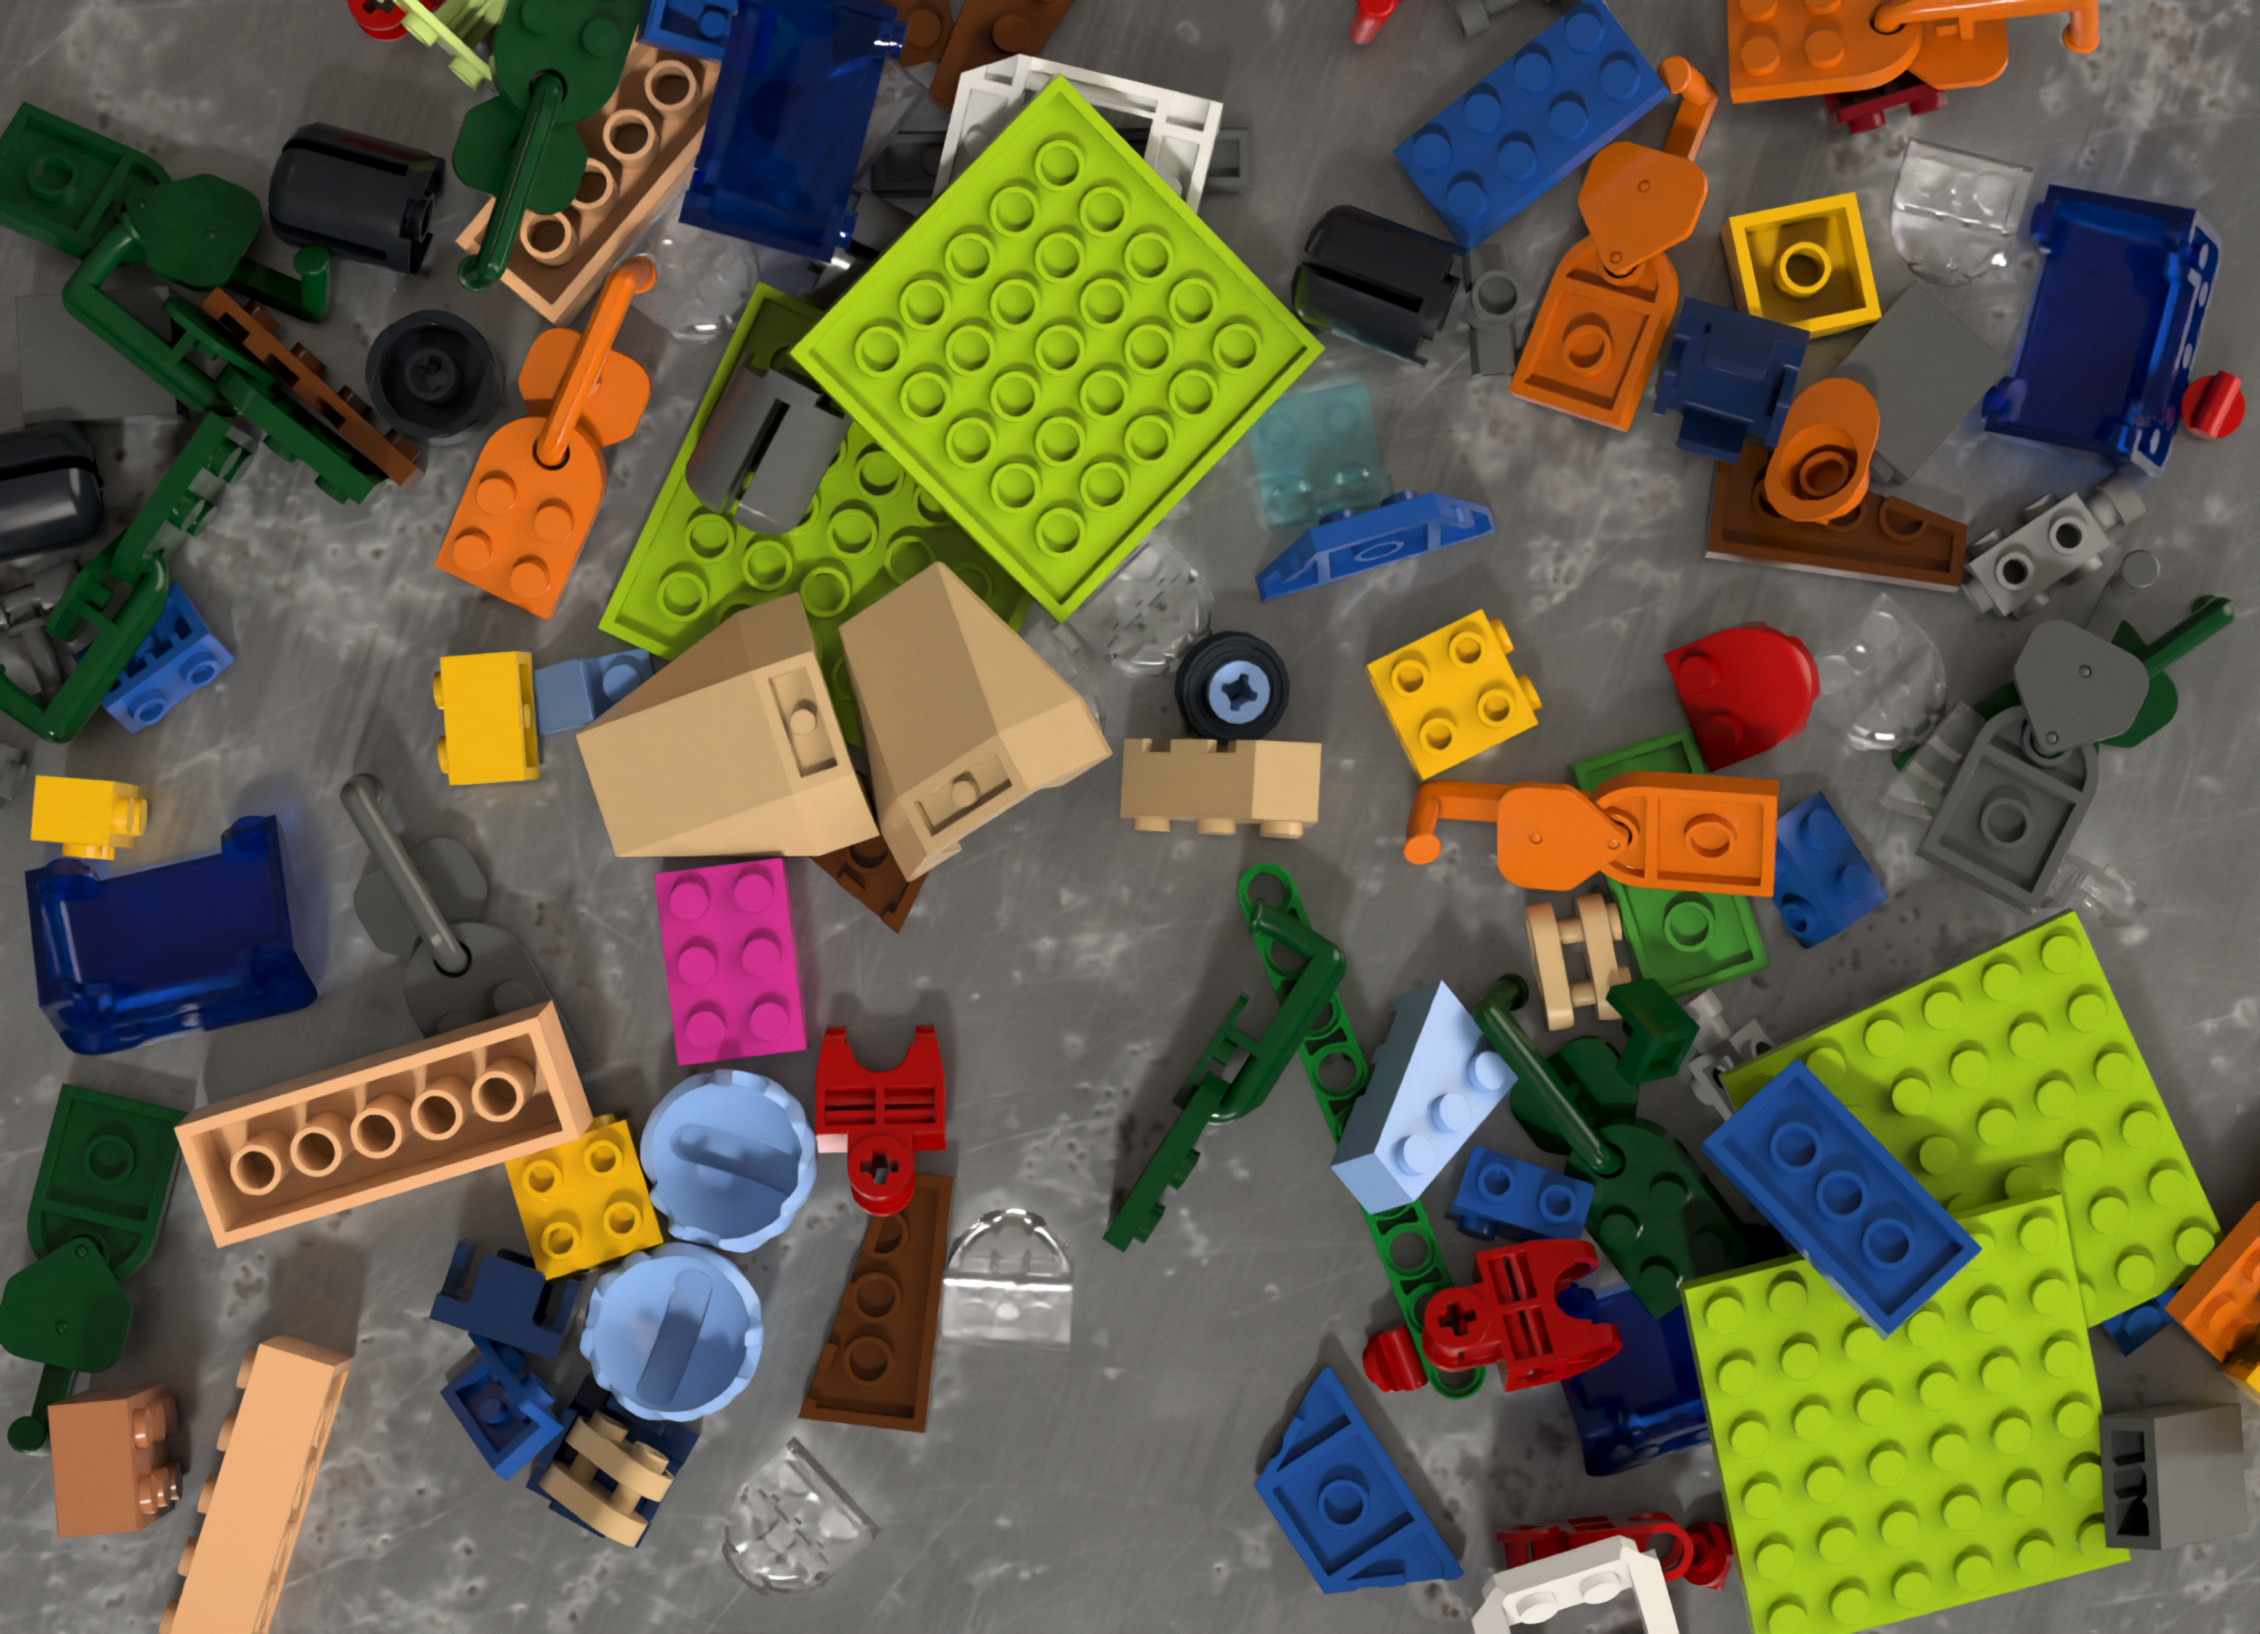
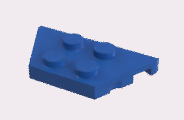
M1408 490L1386 497L1380 502L1381 508L1356 515L1354 509H1344L1330 513L1319 519V526L1308 529L1255 577L1262 603L1496 533V527L1488 506L1436 492L1418 496L1417 491Z
M1329 1364L1320 1369L1257 1477L1254 1486L1323 1593L1356 1591L1358 1588L1376 1586L1379 1588L1406 1585L1405 1583L1444 1579L1445 1581L1455 1580L1464 1575L1462 1568Z

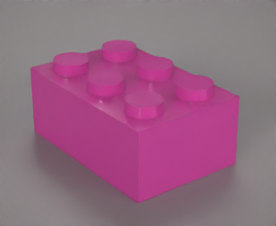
M774 858L654 874L678 1066L810 1049L787 859Z

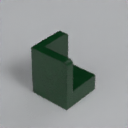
M1654 978L1611 986L1605 999L1624 1019L1622 1029L1630 1038L1615 1067L1616 1071L1630 1085L1676 1076L1700 1026Z

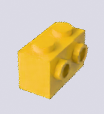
M510 651L440 657L441 671H436L434 674L433 694L437 708L444 710L445 735H441L438 740V760L442 772L448 773L449 785L541 779L531 652Z
M36 775L30 840L63 843L62 856L114 860L115 848L134 849L135 836H143L147 821L146 799L138 798V785L115 781Z

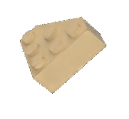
M1124 738L1120 817L1133 818L1132 830L1170 832L1171 820L1197 821L1196 833L1234 835L1236 834L1237 823L1260 825V837L1298 839V837L1303 836V827H1312L1318 822L1322 743L1236 740L1228 741L1227 746H1217V740L1171 739L1163 740V743L1152 742V739Z

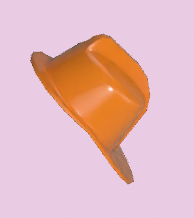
M1826 378L1808 386L1794 399L1788 410L1777 447L1774 449L1764 482L1767 499L1780 515L1794 521H1814L1827 525L1830 519L1846 515L1857 507L1865 496L1870 480L1868 466L1878 437L1880 415L1874 397L1862 384L1848 378Z

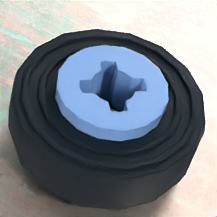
M1222 631L1202 638L1187 651L1176 673L1174 694L1181 716L1195 733L1206 739L1217 740L1219 745H1227L1228 741L1259 740L1278 725L1288 706L1290 681L1284 661L1270 644L1248 632ZM1237 693L1242 694L1239 695L1237 698L1232 699L1230 702L1229 698L1235 696Z

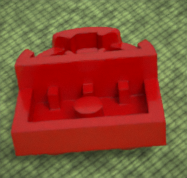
M1751 621L1742 623L1663 654L1710 773L1770 750L1797 737L1808 726L1806 721L1810 715L1813 701L1820 694L1818 670L1807 647L1798 637L1794 635L1787 636L1781 631L1767 626V622Z

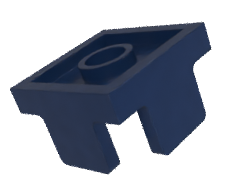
M1686 297L1652 414L1664 417L1666 409L1681 413L1683 421L1676 446L1682 450L1734 464L1738 462L1746 433L1764 436V445L1776 448L1791 404L1810 331Z
M469 1239L459 1241L443 1288L436 1295L429 1318L550 1359H554L567 1350L575 1327L573 1322L587 1279L577 1275L569 1278L556 1318H552L547 1314V1307L555 1284H545L546 1275L536 1269L533 1257L507 1248L499 1250L496 1256L488 1255L484 1257L473 1290L471 1291L465 1289L464 1284L478 1242Z
M589 1372L573 1401L565 1408L559 1419L564 1430L543 1448L536 1461L538 1465L525 1487L550 1500L551 1503L548 1508L599 1537L606 1538L605 1535L589 1526L543 1490L539 1482L552 1460H558L570 1466L574 1462L579 1452L565 1441V1437L578 1415L591 1419L595 1411H600L613 1417L629 1429L625 1439L634 1445L636 1441L642 1442L665 1455L669 1459L665 1469L674 1476V1480L661 1502L641 1496L634 1508L648 1522L635 1545V1548L638 1549L701 1433L679 1421L669 1419L653 1421L634 1415L619 1404L611 1391L601 1388L594 1379V1375ZM600 1468L594 1477V1480L612 1493H614L619 1484L618 1481Z

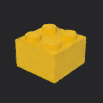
M1855 192L1729 217L1720 228L1737 311L1810 331L1809 339L1871 327L1882 317Z

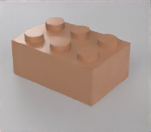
M165 1382L91 1388L47 1406L58 1538L135 1532L175 1510L174 1500L181 1499L183 1494V1476L180 1462L171 1461L169 1436L176 1435L178 1414L174 1397H166Z

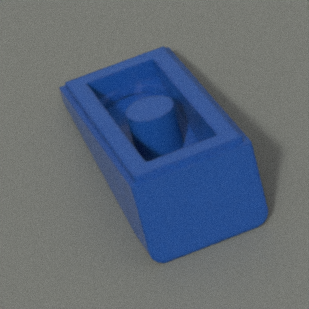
M646 0L641 13L635 42L765 75L767 74L782 11L745 0Z

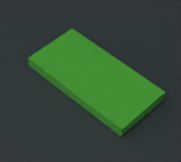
M1690 725L1567 765L1574 788L1591 792L1606 780L1632 771L1706 775ZM1602 873L1611 901L1617 906L1622 935L1638 981L1654 978L1673 999L1770 968L1746 896L1640 888L1620 883Z

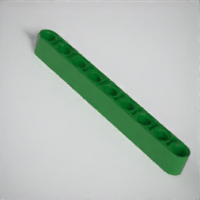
M1262 863L1254 865L1244 872L1238 881L1236 895L1248 929L1254 911V906L1249 901L1247 895L1248 884L1253 877L1264 873L1275 876L1283 885V899L1276 908L1312 928L1295 884L1286 870L1275 864ZM1256 932L1251 937L1280 1007L1309 961L1305 960L1300 967L1294 970L1281 969L1275 964L1271 956V947L1275 939ZM1335 990L1328 1001L1331 1009L1329 1020L1319 1029H1313L1308 1032L1297 1049V1053L1337 1150L1343 1134V1124L1350 1116L1357 1097L1365 1095L1371 1075L1338 992ZM1334 1052L1345 1053L1350 1057L1354 1065L1352 1080L1343 1088L1338 1089L1325 1086L1320 1080L1318 1072L1322 1059ZM1418 1197L1415 1202L1371 1215L1356 1199L1429 1382L1436 1392L1445 1398L1462 1400L1471 1397L1479 1391L1484 1383L1486 1375L1485 1366L1472 1368L1471 1375L1462 1384L1455 1386L1447 1385L1440 1381L1438 1368L1427 1360L1422 1351L1421 1335L1424 1325L1415 1319V1302L1421 1295L1427 1292H1440L1444 1289L1455 1288L1420 1198ZM1409 1231L1419 1234L1425 1244L1424 1256L1420 1262L1408 1267L1399 1266L1394 1263L1390 1255V1247L1394 1238L1403 1232ZM1448 1324L1445 1326L1451 1327L1454 1331L1455 1336L1465 1335V1333H1459L1457 1331L1455 1324Z

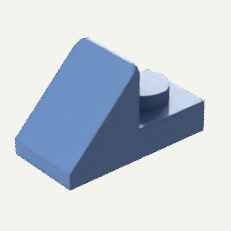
M642 648L586 660L582 657L573 658L534 670L533 683L537 736L589 725L656 674L652 654Z

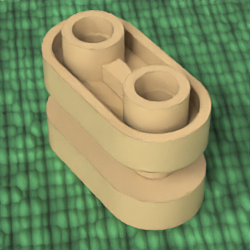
M1600 892L1574 897L1575 917L1555 919L1550 902L1524 907L1527 939L1541 1012L1547 1032L1573 1028V1008L1592 1005L1598 1023L1622 1018L1606 1001L1605 997L1611 986L1632 981L1627 965L1617 967L1613 942L1622 940V929L1617 906L1615 903L1604 904ZM1580 942L1587 980L1568 983L1561 945Z
M595 1411L591 1419L578 1415L565 1437V1441L579 1452L571 1466L558 1460H552L539 1485L598 1532L621 1544L635 1547L648 1522L634 1508L641 1496L657 1502L662 1501L674 1480V1476L665 1469L669 1459L656 1449L642 1442L636 1441L634 1445L625 1439L629 1429L605 1413ZM599 1468L619 1482L614 1493L594 1480Z

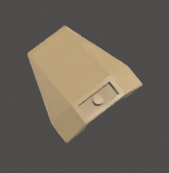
M935 562L838 627L877 826L907 882L917 879L961 851L962 848L958 842L960 839L1034 792L1043 788L1063 786L1113 754L1083 697L943 562Z
M799 592L735 613L575 735L616 857L821 856L880 836L860 774L855 772L816 656L819 651Z

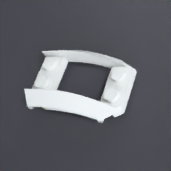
M1023 54L961 73L931 200L1022 108L1026 89L1038 91L1054 74L1060 73L1089 104L1153 119L1143 160L1196 215L1198 214L1216 136L1219 134L1224 103Z
M1621 1535L1606 1538L1493 1574L1481 1589L1485 1602L1467 1608L1475 1634H1511L1509 1629L1511 1625L1520 1622L1526 1624L1540 1623L1553 1617L1558 1610L1583 1602L1588 1604L1603 1603L1617 1596L1621 1590L1632 1587L1644 1633L1679 1634L1655 1549L1640 1553L1634 1540Z

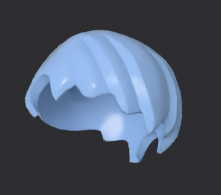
M715 1069L713 1073H698L685 1079L663 1096L648 1117L641 1138V1164L646 1177L653 1185L649 1194L650 1201L660 1212L668 1216L669 1233L676 1238L715 1249L745 1253L757 1249L769 1238L783 1233L791 1225L796 1212L806 1202L818 1172L815 1132L800 1102L774 1080L743 1070Z
M670 1242L660 1244L651 1248L646 1253L642 1251L630 1253L624 1258L617 1269L609 1271L597 1279L587 1305L579 1348L582 1355L591 1362L594 1379L601 1388L611 1391L619 1404L634 1415L653 1421L669 1419L683 1422L695 1420L703 1415H709L723 1409L736 1395L748 1386L754 1376L764 1340V1326L761 1323V1302L752 1285L738 1267L723 1255L709 1248L691 1243Z

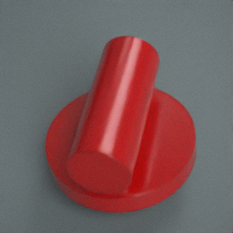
M2218 371L2217 375L2204 376L2192 382L2185 389L2180 400V415L2187 429L2194 435L2209 440L2223 438L2235 431L2242 422L2245 413V401L2239 389L2242 380L2230 373Z
M1405 1322L1390 1325L1385 1329L1376 1330L1370 1334L1367 1346L1362 1354L1363 1368L1369 1380L1376 1383L1383 1392L1413 1391L1425 1386L1429 1382Z
M1707 1521L1694 1523L1686 1530L1693 1544V1560L1683 1576L1694 1585L1723 1591L1726 1576L1733 1559V1547L1728 1524Z

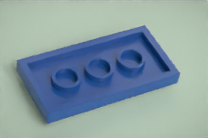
M1582 0L1392 152L1457 243L1462 247L1468 248L1470 252L1672 93L1602 0Z
M1798 1058L1704 1140L1700 1147V1150L1883 1341L1978 1256L1982 1250L1980 1245Z

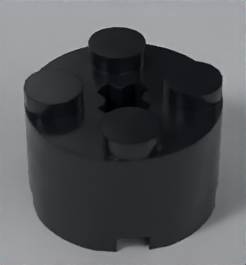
M421 310L411 313V315L398 320L394 324H390L379 333L373 342L366 361L365 380L371 399L378 412L391 426L402 434L423 444L446 446L472 440L491 421L501 402L504 380L498 354L489 341L469 322L446 311ZM439 364H441V370L449 376L445 386L436 385L433 393H430V387L422 381V376L425 371L435 373Z

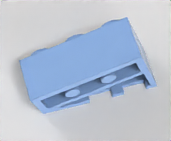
M1442 979L1397 995L1391 1010L1396 1016L1385 1043L1377 1046L1371 1063L1376 1067L1365 1095L1357 1097L1330 1165L1331 1169L1369 1215L1415 1202L1518 1080L1517 1076L1476 1025L1473 1017Z

